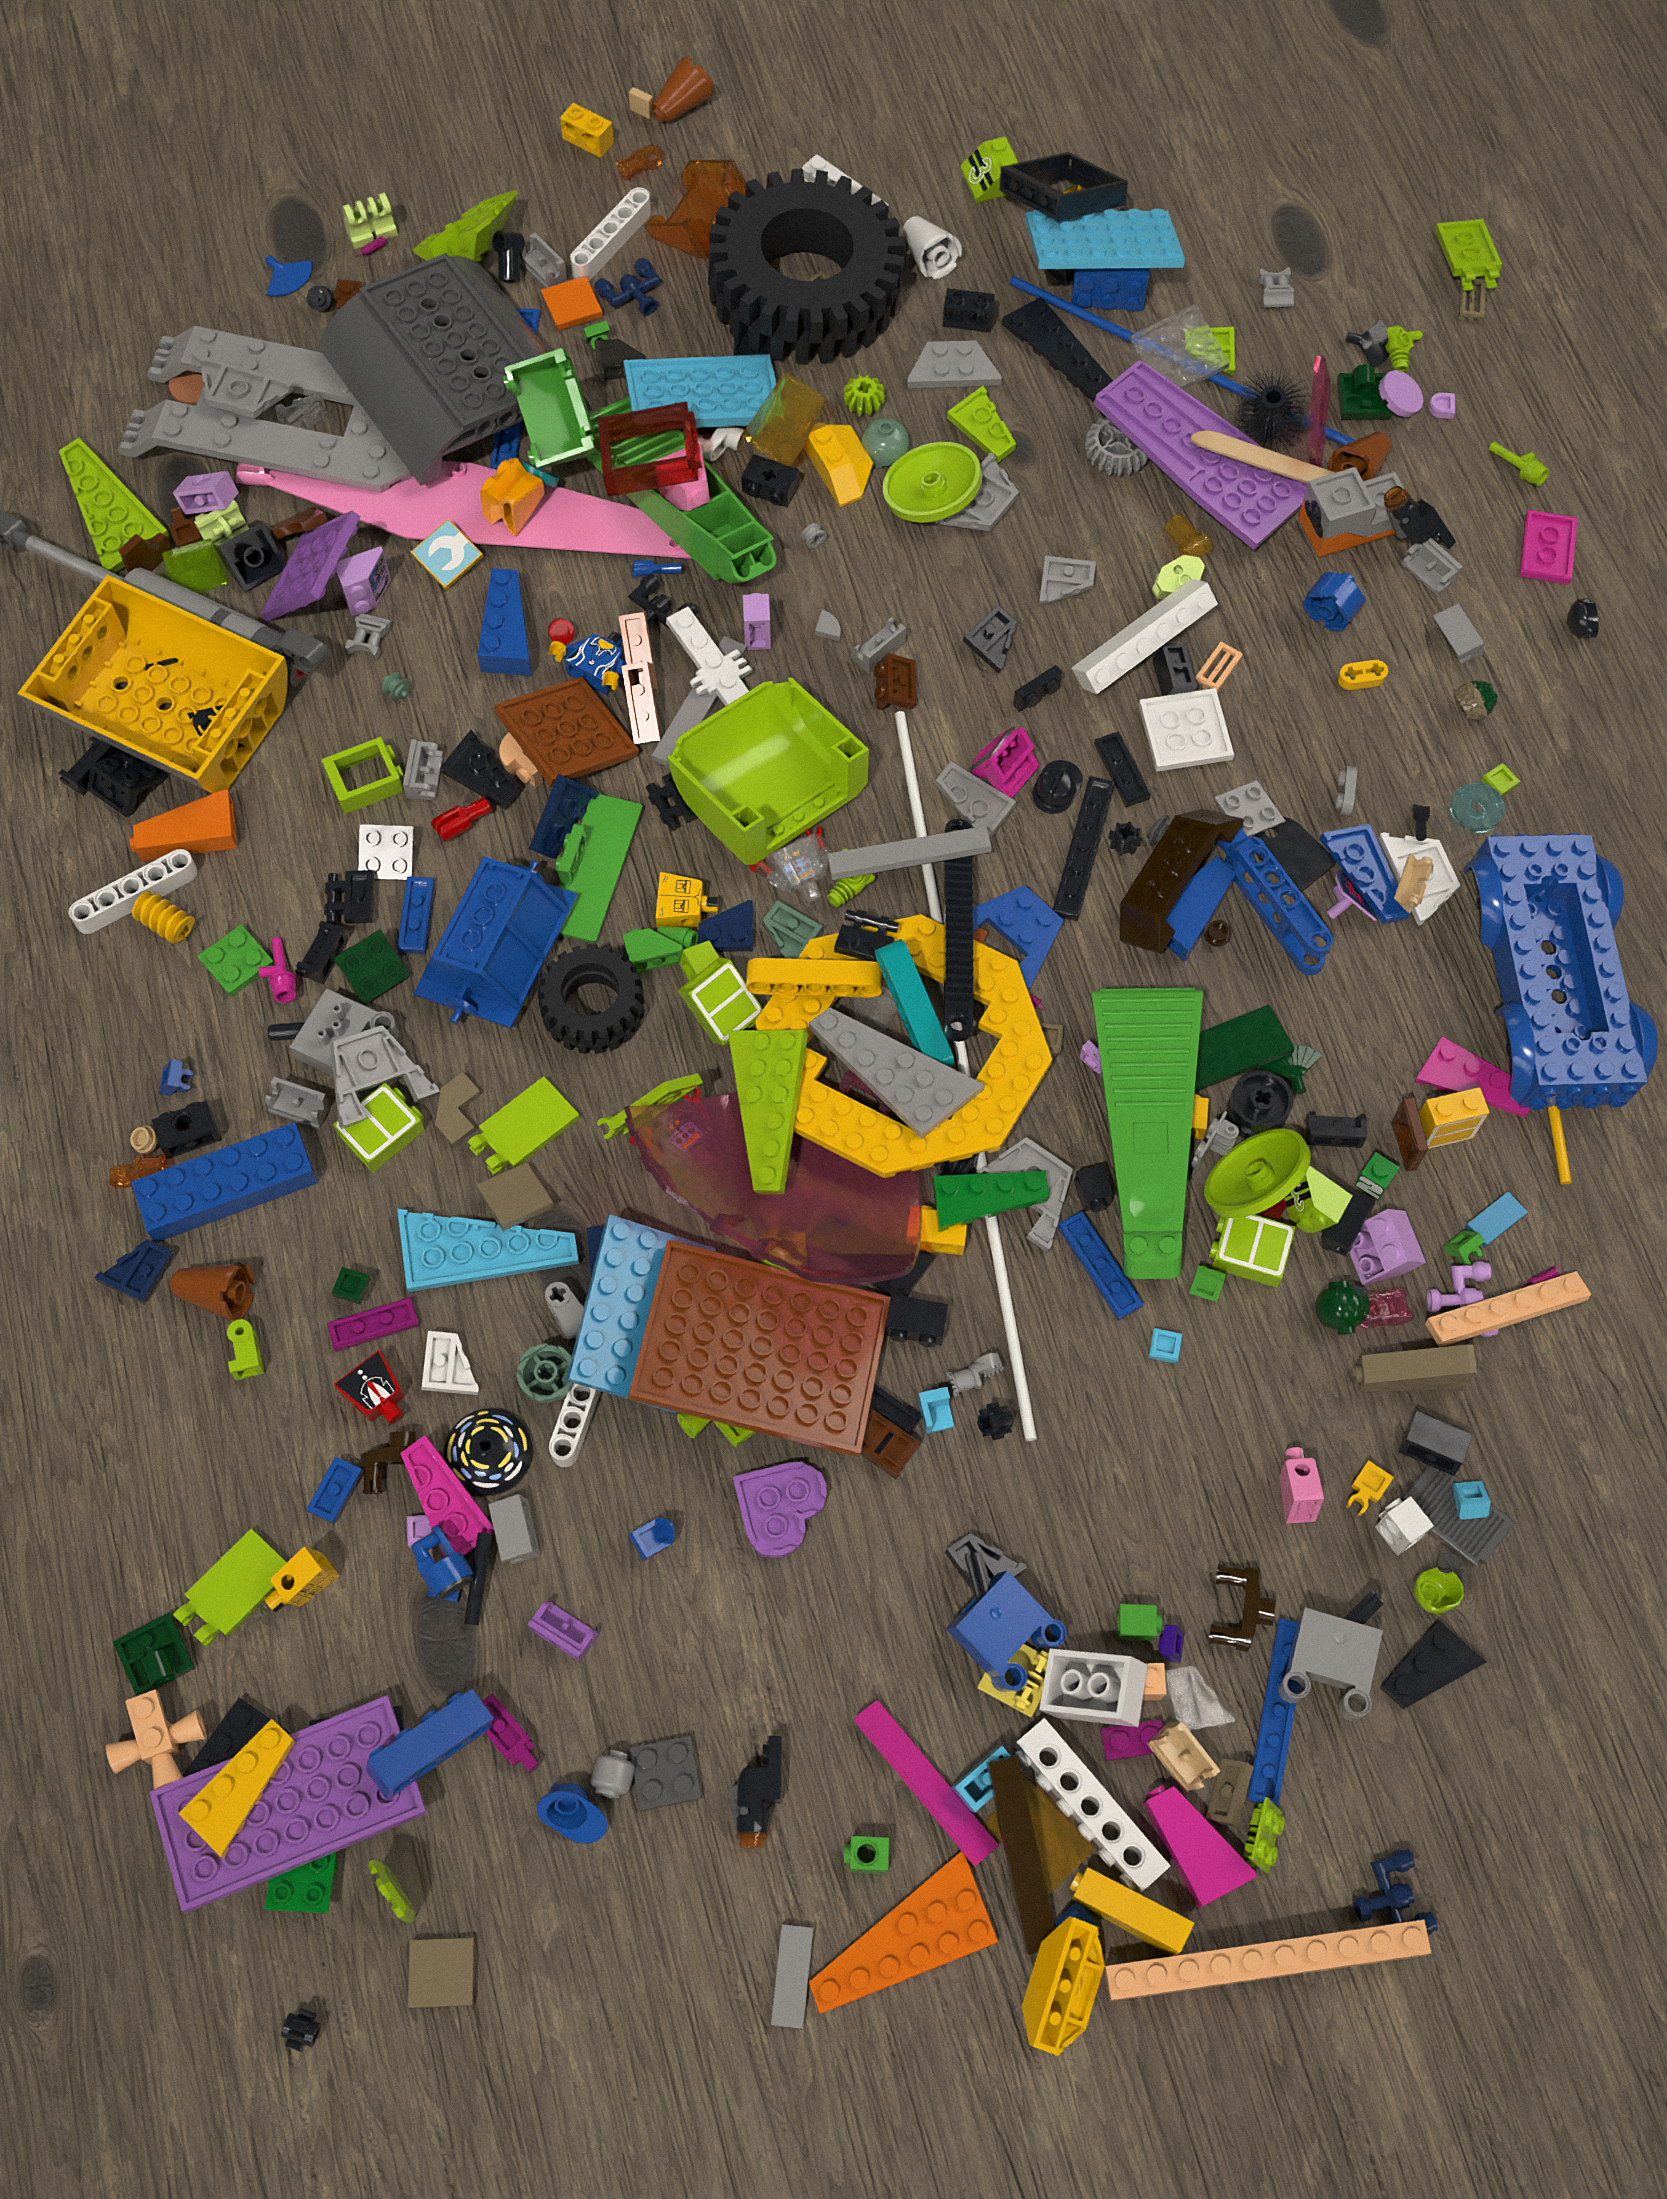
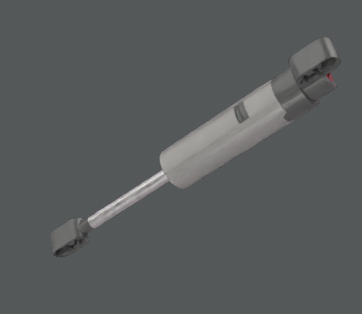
M0 510V548L11 550L15 545H19L98 583H101L108 574L284 656L287 663L288 684L296 687L307 674H312L329 655L327 647L321 641L292 628L282 634L144 568H135L123 578L29 534L27 527L20 519Z

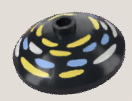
M499 1409L477 1410L460 1419L449 1432L444 1446L445 1462L469 1493L479 1496H495L511 1490L528 1472L533 1456L532 1441L524 1424L514 1415ZM490 1443L491 1447L487 1451H482V1444Z

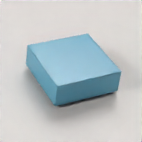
M1154 1328L1148 1358L1177 1364L1182 1334Z

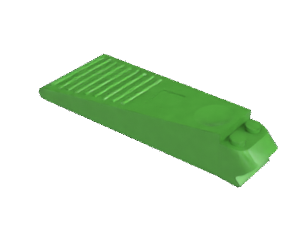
M628 396L589 414L600 447V453L586 458L715 580L722 578L726 582L738 584L748 581L774 567L776 555L770 543L774 539L773 536L756 521L704 458L710 502L690 511L677 509L660 496L654 461L692 445L679 428L671 430H634Z
M1117 988L1091 991L1122 1235L1123 1272L1127 1277L1133 1279H1173L1181 1275L1182 1230L1203 990H1195V988Z

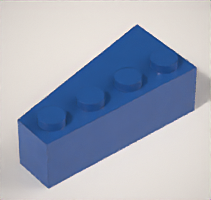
M491 569L477 654L481 672L532 676L517 570Z

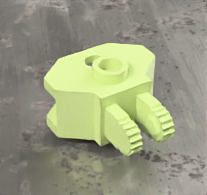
M1182 555L1161 568L1154 582L1152 592L1157 599H1165L1190 579L1200 580L1205 565L1200 557Z

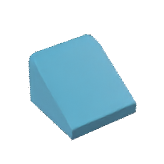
M1482 1481L1453 1483L1452 1487L1457 1513L1461 1520L1488 1517L1491 1501Z

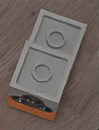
M1356 467L1308 481L1298 519L1317 556L1321 557L1396 534L1386 512L1385 504L1393 495L1405 491L1396 472L1363 481Z

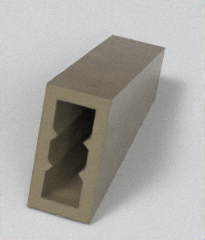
M1473 1344L1362 1355L1356 1365L1353 1366V1380L1355 1383H1358L1359 1392L1463 1390L1477 1374Z

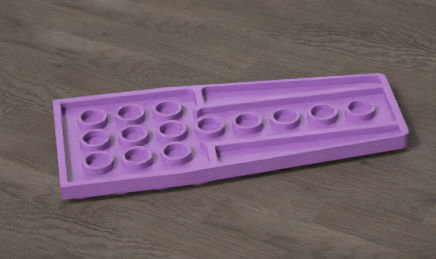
M1137 361L1096 395L1094 400L1096 408L1196 503L1253 550L1301 509L1308 484L1212 452L1192 443L1190 438L1193 434L1208 430L1262 447L1145 362Z

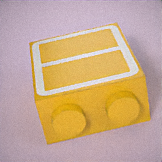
M1479 1087L1428 1099L1418 1114L1428 1148L1431 1149L1473 1139L1490 1112Z

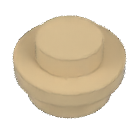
M142 1126L132 1132L130 1142L137 1152L148 1154L155 1149L158 1138L153 1127Z

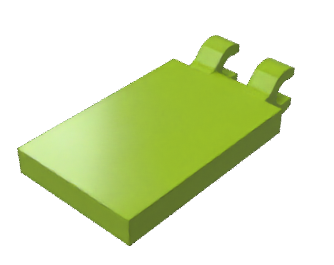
M1484 220L1437 223L1435 233L1452 275L1461 276L1462 290H1473L1472 280H1476L1478 276H1484L1487 289L1497 288L1495 278L1500 276L1499 272L1501 271L1502 263Z
M698 1073L665 1081L614 1117L607 1116L601 1118L597 1124L598 1126L604 1124L609 1126V1132L604 1135L605 1139L617 1136L620 1130L622 1134L633 1132L639 1124L647 1122L703 1084Z
M543 1076L479 1125L481 1134L473 1136L468 1141L469 1149L476 1156L480 1155L489 1146L497 1153L485 1161L488 1165L487 1169L495 1176L508 1164L513 1168L520 1166L578 1121L580 1116Z
M250 1529L184 1594L190 1601L178 1608L173 1615L185 1627L199 1615L207 1624L198 1629L194 1636L205 1647L221 1631L229 1637L265 1601V1598L276 1589L270 1579L287 1562L257 1533Z

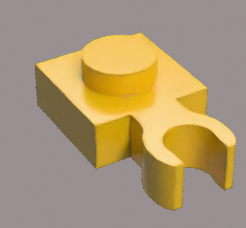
M1368 1460L1351 1485L1358 1493L1350 1497L1346 1507L1349 1508L1353 1501L1359 1502L1362 1509L1358 1516H1361L1368 1508V1499L1377 1503L1394 1477Z

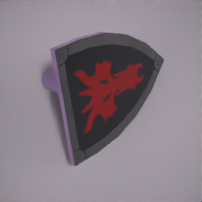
M1338 870L1335 873L1337 886L1333 888L1338 902L1327 911L1328 915L1335 919L1349 906L1355 904L1371 919L1376 921L1374 912L1344 871Z

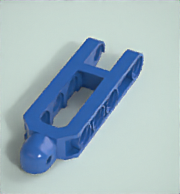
M1242 828L1239 829L1231 843L1217 840L1219 846L1226 854L1225 862L1229 863L1236 873L1234 878L1235 884L1296 967L1306 975L1318 974L1325 963V956L1332 947L1333 936L1264 842L1258 837H1247ZM1253 853L1260 854L1264 861L1259 864L1256 863ZM1248 872L1254 882H1246L1243 879V874ZM1266 875H1276L1279 879V882L1277 884H1272L1271 880ZM1263 893L1270 903L1261 902L1258 899V895ZM1281 896H1291L1294 899V904L1287 905L1286 900ZM1277 913L1281 917L1279 923H1276L1273 919V915ZM1314 937L1324 939L1326 945L1319 948ZM1307 955L1316 957L1318 964L1315 966L1307 965L1304 957Z

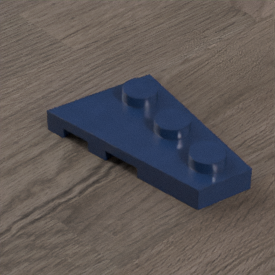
M558 774L529 849L554 859L564 845L566 834L571 833V827L577 818L582 819L587 812L584 808L591 799L595 800L600 792Z

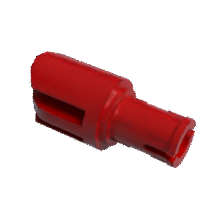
M481 797L464 808L457 805L435 817L431 821V826L444 842H448L471 829L473 821L490 813L492 810L487 800Z

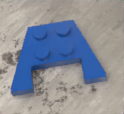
M1023 885L974 907L972 924L974 932L988 922L1026 957L1019 964V968L1029 991L1064 920L1030 889Z

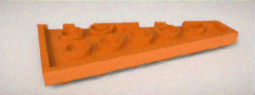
M962 1851L958 1853L809 1981L820 2014L998 1943L965 1854Z

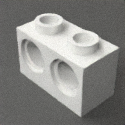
M1410 1496L1403 1502L1398 1498L1389 1504L1385 1511L1379 1515L1381 1521L1375 1528L1395 1554L1399 1556L1421 1540L1434 1525Z

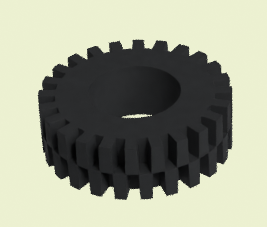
M792 169L790 183L783 182L779 171L767 174L766 189L755 178L746 183L745 196L737 190L728 196V208L724 206L719 207L716 213V224H712L710 228L708 285L710 302L712 305L716 304V316L721 323L730 321V334L733 337L741 338L748 331V348L759 352L764 344L769 342L771 343L770 358L781 361L786 348L796 349L795 363L807 364L809 350H817L820 363H827L832 361L834 346H837L844 358L855 354L857 341L867 348L874 343L876 331L882 334L889 326L890 316H894L897 310L905 245L903 236H899L900 225L896 217L888 219L889 207L883 200L872 205V191L863 185L852 195V179L841 175L835 187L828 185V171L817 170L815 181L805 182L803 169ZM809 251L830 258L841 267L842 271L824 280L801 281L782 275L772 268L769 262L785 253Z

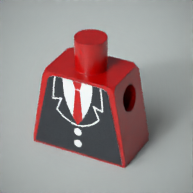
M379 1350L334 1383L338 1393L371 1422L383 1415L387 1422L392 1425L398 1422L404 1415L397 1405L404 1398V1394Z

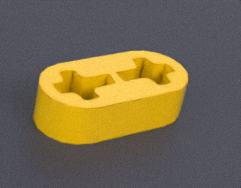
M1380 660L1349 663L1341 668L1338 683L1346 690L1380 686L1386 679L1388 667ZM1372 670H1375V672H1376L1377 674H1380V675H1379V676H1376V674H1375V673H1371V671H1372ZM1346 674H1350L1351 677H1355L1354 680H1351V678L1349 676H1346Z

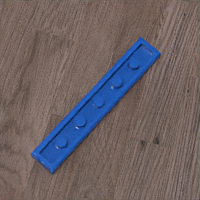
M1278 1618L1252 1763L1253 1771L1246 1798L1247 1801L1264 1804L1265 1797H1268L1277 1807L1279 1806L1296 1703L1284 1701L1278 1692V1685L1286 1674L1297 1622ZM1288 1680V1689L1292 1693L1297 1694L1299 1683L1295 1680Z

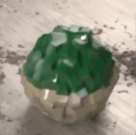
M1467 681L1459 686V689L1455 692L1459 706L1462 707L1463 711H1466L1465 718L1467 720L1477 721L1485 719L1492 713L1494 706L1497 704L1498 695L1493 691V686L1485 681Z

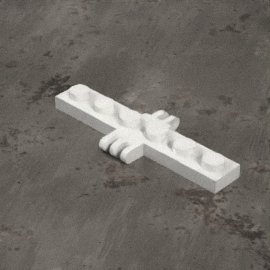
M689 607L667 617L666 624L699 669L695 674L697 677L690 681L693 688L699 686L695 690L699 696L706 692L710 695L716 693L723 704L727 706L749 692L741 679L749 675L753 670L749 665L742 668L746 665L747 661L744 657L738 659L741 656L738 649L723 656Z

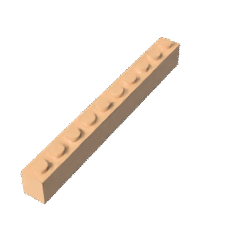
M1418 1920L1105 1966L1104 1971L1109 2001L1112 2002L1420 1957L1431 1954L1425 1921Z

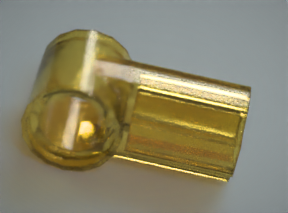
M1175 514L1165 523L1164 530L1178 545L1180 556L1188 555L1202 558L1212 552V544L1208 536L1203 532L1198 533L1183 515Z

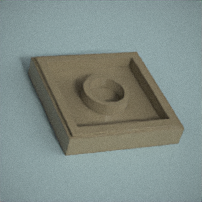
M527 1162L476 1185L477 1192L502 1231L554 1208L553 1201Z
M474 1938L410 1940L408 2008L474 2006Z

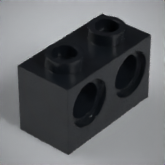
M947 288L942 327L990 333L995 294Z

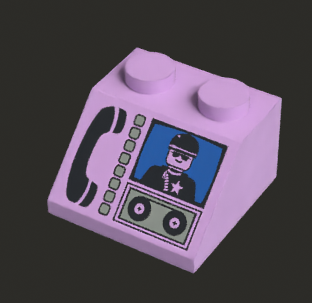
M381 546L340 560L335 566L337 568L335 574L351 616L364 614L376 608L391 580Z

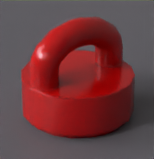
M556 618L550 622L548 636L553 642L557 641L567 644L574 637V627L567 619Z

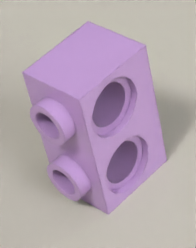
M752 593L750 595H743L744 633L747 650L771 649L769 594Z

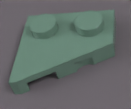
M778 900L763 919L764 928L785 959H797L809 940L818 938L823 931L822 925Z

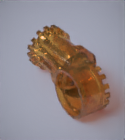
M649 144V146L646 145L640 150H634L633 154L629 157L617 160L616 164L619 168L618 170H621L620 174H622V177L628 180L632 174L639 170L658 169L662 165V152L658 146L655 147L654 144L653 146ZM651 154L658 156L657 159L651 161L647 160L646 157Z
M160 1154L158 1158L144 1159L141 1156H136L134 1164H117V1167L113 1165V1168L111 1166L109 1168V1184L119 1188L131 1187V1181L167 1169L168 1167H165L167 1165L166 1155Z

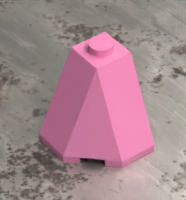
M699 442L654 461L660 496L674 507L690 511L710 502L702 449Z

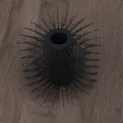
M1273 364L1271 370L1272 382L1269 379L1268 387L1267 382L1265 381L1264 383L1263 379L1261 382L1264 388L1258 385L1257 380L1255 382L1251 380L1257 386L1255 388L1248 385V387L1260 394L1258 395L1248 390L1245 392L1244 390L1243 393L1252 394L1257 398L1242 395L1239 399H1235L1236 401L1244 400L1241 405L1235 406V408L1240 409L1234 410L1239 412L1234 415L1242 418L1239 419L1242 424L1244 422L1245 424L1254 422V424L1249 426L1237 425L1234 427L1240 430L1244 429V427L1246 429L1250 427L1249 431L1242 432L1246 434L1250 432V435L1253 433V430L1257 429L1258 431L1254 432L1253 435H1258V437L1254 440L1258 439L1260 441L1258 442L1259 445L1264 442V448L1267 437L1268 442L1270 438L1271 451L1275 436L1277 441L1280 437L1281 439L1283 437V439H1286L1285 442L1288 441L1289 443L1291 441L1287 439L1288 436L1289 438H1297L1293 434L1291 435L1289 431L1297 432V434L1303 432L1302 430L1291 429L1289 425L1296 428L1299 426L1300 428V423L1308 419L1305 416L1309 415L1303 413L1305 408H1310L1305 405L1311 404L1304 400L1300 402L1299 399L1293 402L1294 398H1302L1303 395L1299 393L1294 397L1292 395L1288 396L1292 393L1300 392L1302 389H1292L1289 392L1291 388H1286L1289 384L1287 382L1285 385L1286 377H1284L1283 386L1280 382L1281 374H1279L1277 385H1273ZM1246 399H1250V400H1252L1254 403L1251 404L1250 402L1248 403V402L1245 401V400H1246ZM1294 403H1296V404L1299 403V404L1303 405L1304 408H1302L1300 405H1299V407H1298L1297 405H1296V407H1295V406L1293 407V406H1291V405L1294 404ZM1248 405H1251V406H1253V407H1255V408L1250 409V408L1248 407ZM1291 409H1297L1296 412L1289 411ZM1245 411H1246L1247 413H1248V411H1249V412L1252 411V412H1254V414L1248 415V414L1245 413ZM1292 414H1293L1294 416H1295V415H1296V416L1298 415V417H1297V418H1291L1289 415H1292ZM1290 420H1291V421L1293 420L1294 422H1295V421H1296V422L1298 421L1299 424H1297V423H1296V424H1295V423L1292 424V423L1290 422Z

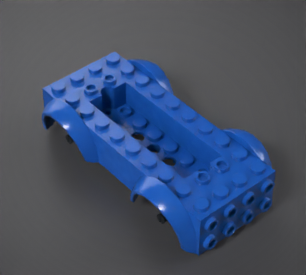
M1547 833L1541 836H1529L1528 834L1503 836L1496 834L1487 837L1473 859L1466 864L1464 873L1467 874L1473 870L1476 877L1480 896L1477 899V908L1481 909L1480 942L1492 949L1503 1006L1495 1011V1016L1501 1015L1503 1017L1509 1036L1510 1045L1507 1047V1055L1512 1059L1510 1097L1519 1104V1108H1530L1531 1110H1541L1552 1106H1557L1558 1109H1568L1573 1106H1584V1108L1590 1109L1600 1105H1610L1613 1108L1626 1105L1647 1083V1078L1653 1070L1657 1058L1658 1035L1654 1020L1648 1011L1630 1001L1627 994L1613 932L1620 918L1624 899L1623 881L1619 870L1612 862L1595 853L1592 835H1580L1579 833L1554 835ZM1550 942L1553 944L1555 953L1551 955L1546 954L1541 949V943ZM1551 969L1555 971L1558 979H1552L1547 975L1546 970ZM1553 991L1562 992L1565 995V1003H1556L1552 999L1551 993Z

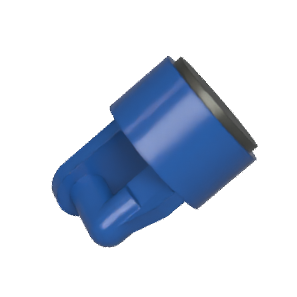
M435 1525L431 1528L432 1533L413 1543L412 1552L415 1555L417 1570L433 1597L441 1600L468 1585L473 1580L474 1573L461 1552H454L440 1527ZM438 1545L445 1558L435 1563L428 1550Z

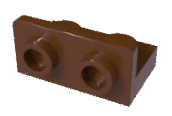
M887 653L881 661L877 662L874 668V676L876 677L874 697L877 700V709L883 710L888 704L912 710L916 706L915 660Z

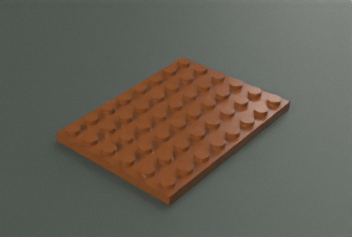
M667 1240L627 1399L859 1457L891 1297Z

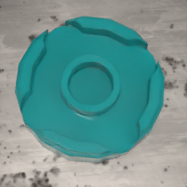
M514 456L527 472L539 477L544 484L556 487L560 479L557 475L544 468L538 469L536 465L532 466L531 462Z

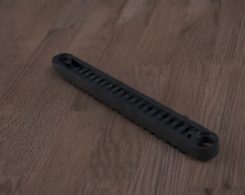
M952 819L946 824L944 833L953 830L970 829L971 826L965 820ZM972 855L944 860V1033L949 1039L957 1042L967 1040L971 1036L973 1027ZM954 1022H960L964 1024L966 1028L964 1030L958 1031L955 1030L951 1026V1024Z

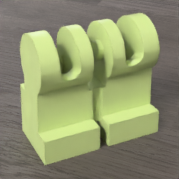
M385 193L378 194L376 202H374L372 197L367 198V212L360 200L355 202L356 207L354 209H351L349 204L342 206L346 232L354 249L374 240L372 232H374L376 238L383 236L386 239L389 236L394 237L398 235L392 210Z

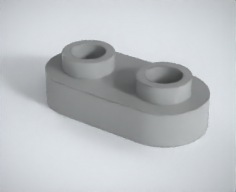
M1346 765L1345 770L1339 771L1337 786L1342 787L1341 793H1337L1335 809H1339L1340 815L1351 816L1353 811L1358 768Z

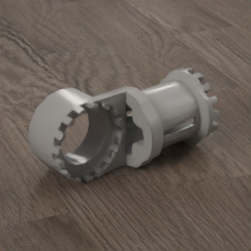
M998 1353L981 1356L974 1361V1364L969 1365L968 1369L953 1374L951 1372L946 1373L947 1383L951 1384L949 1386L950 1392L955 1398L959 1396L960 1392L972 1388L981 1389L980 1378L991 1377V1373L995 1375L996 1371L998 1374L1004 1368Z

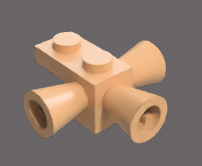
M156 1689L126 1700L136 1739L106 1744V1753L113 1772L117 1774L142 1758L143 1761L152 1765L154 1790L182 1779L183 1776L173 1759L174 1756L181 1754L178 1744L207 1739L206 1728L199 1711L196 1709L176 1723L171 1724L166 1720L159 1692Z

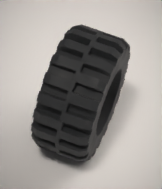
M588 944V948L581 949L580 946L573 947V952L567 954L564 951L559 954L557 962L552 960L546 966L548 973L544 972L541 975L537 995L544 1025L547 1031L551 1032L552 1038L557 1043L563 1041L564 1047L569 1050H573L576 1047L579 1053L587 1054L588 1050H594L595 1054L603 1053L604 1048L609 1047L612 1051L619 1047L618 1042L621 1040L623 1043H626L631 1039L630 1031L637 1032L640 1027V1019L644 1017L645 1000L640 974L637 973L636 966L632 961H626V955L620 951L614 954L611 947L603 946L602 949H598L596 944ZM585 984H603L612 988L617 993V999L614 1004L606 1011L597 1015H581L573 1012L566 1006V1001L570 994Z

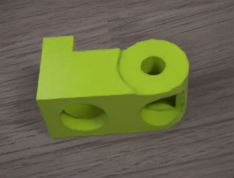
M238 1319L233 1321L227 1329V1336L233 1344L236 1360L228 1362L231 1375L237 1381L264 1374L256 1332L246 1320Z

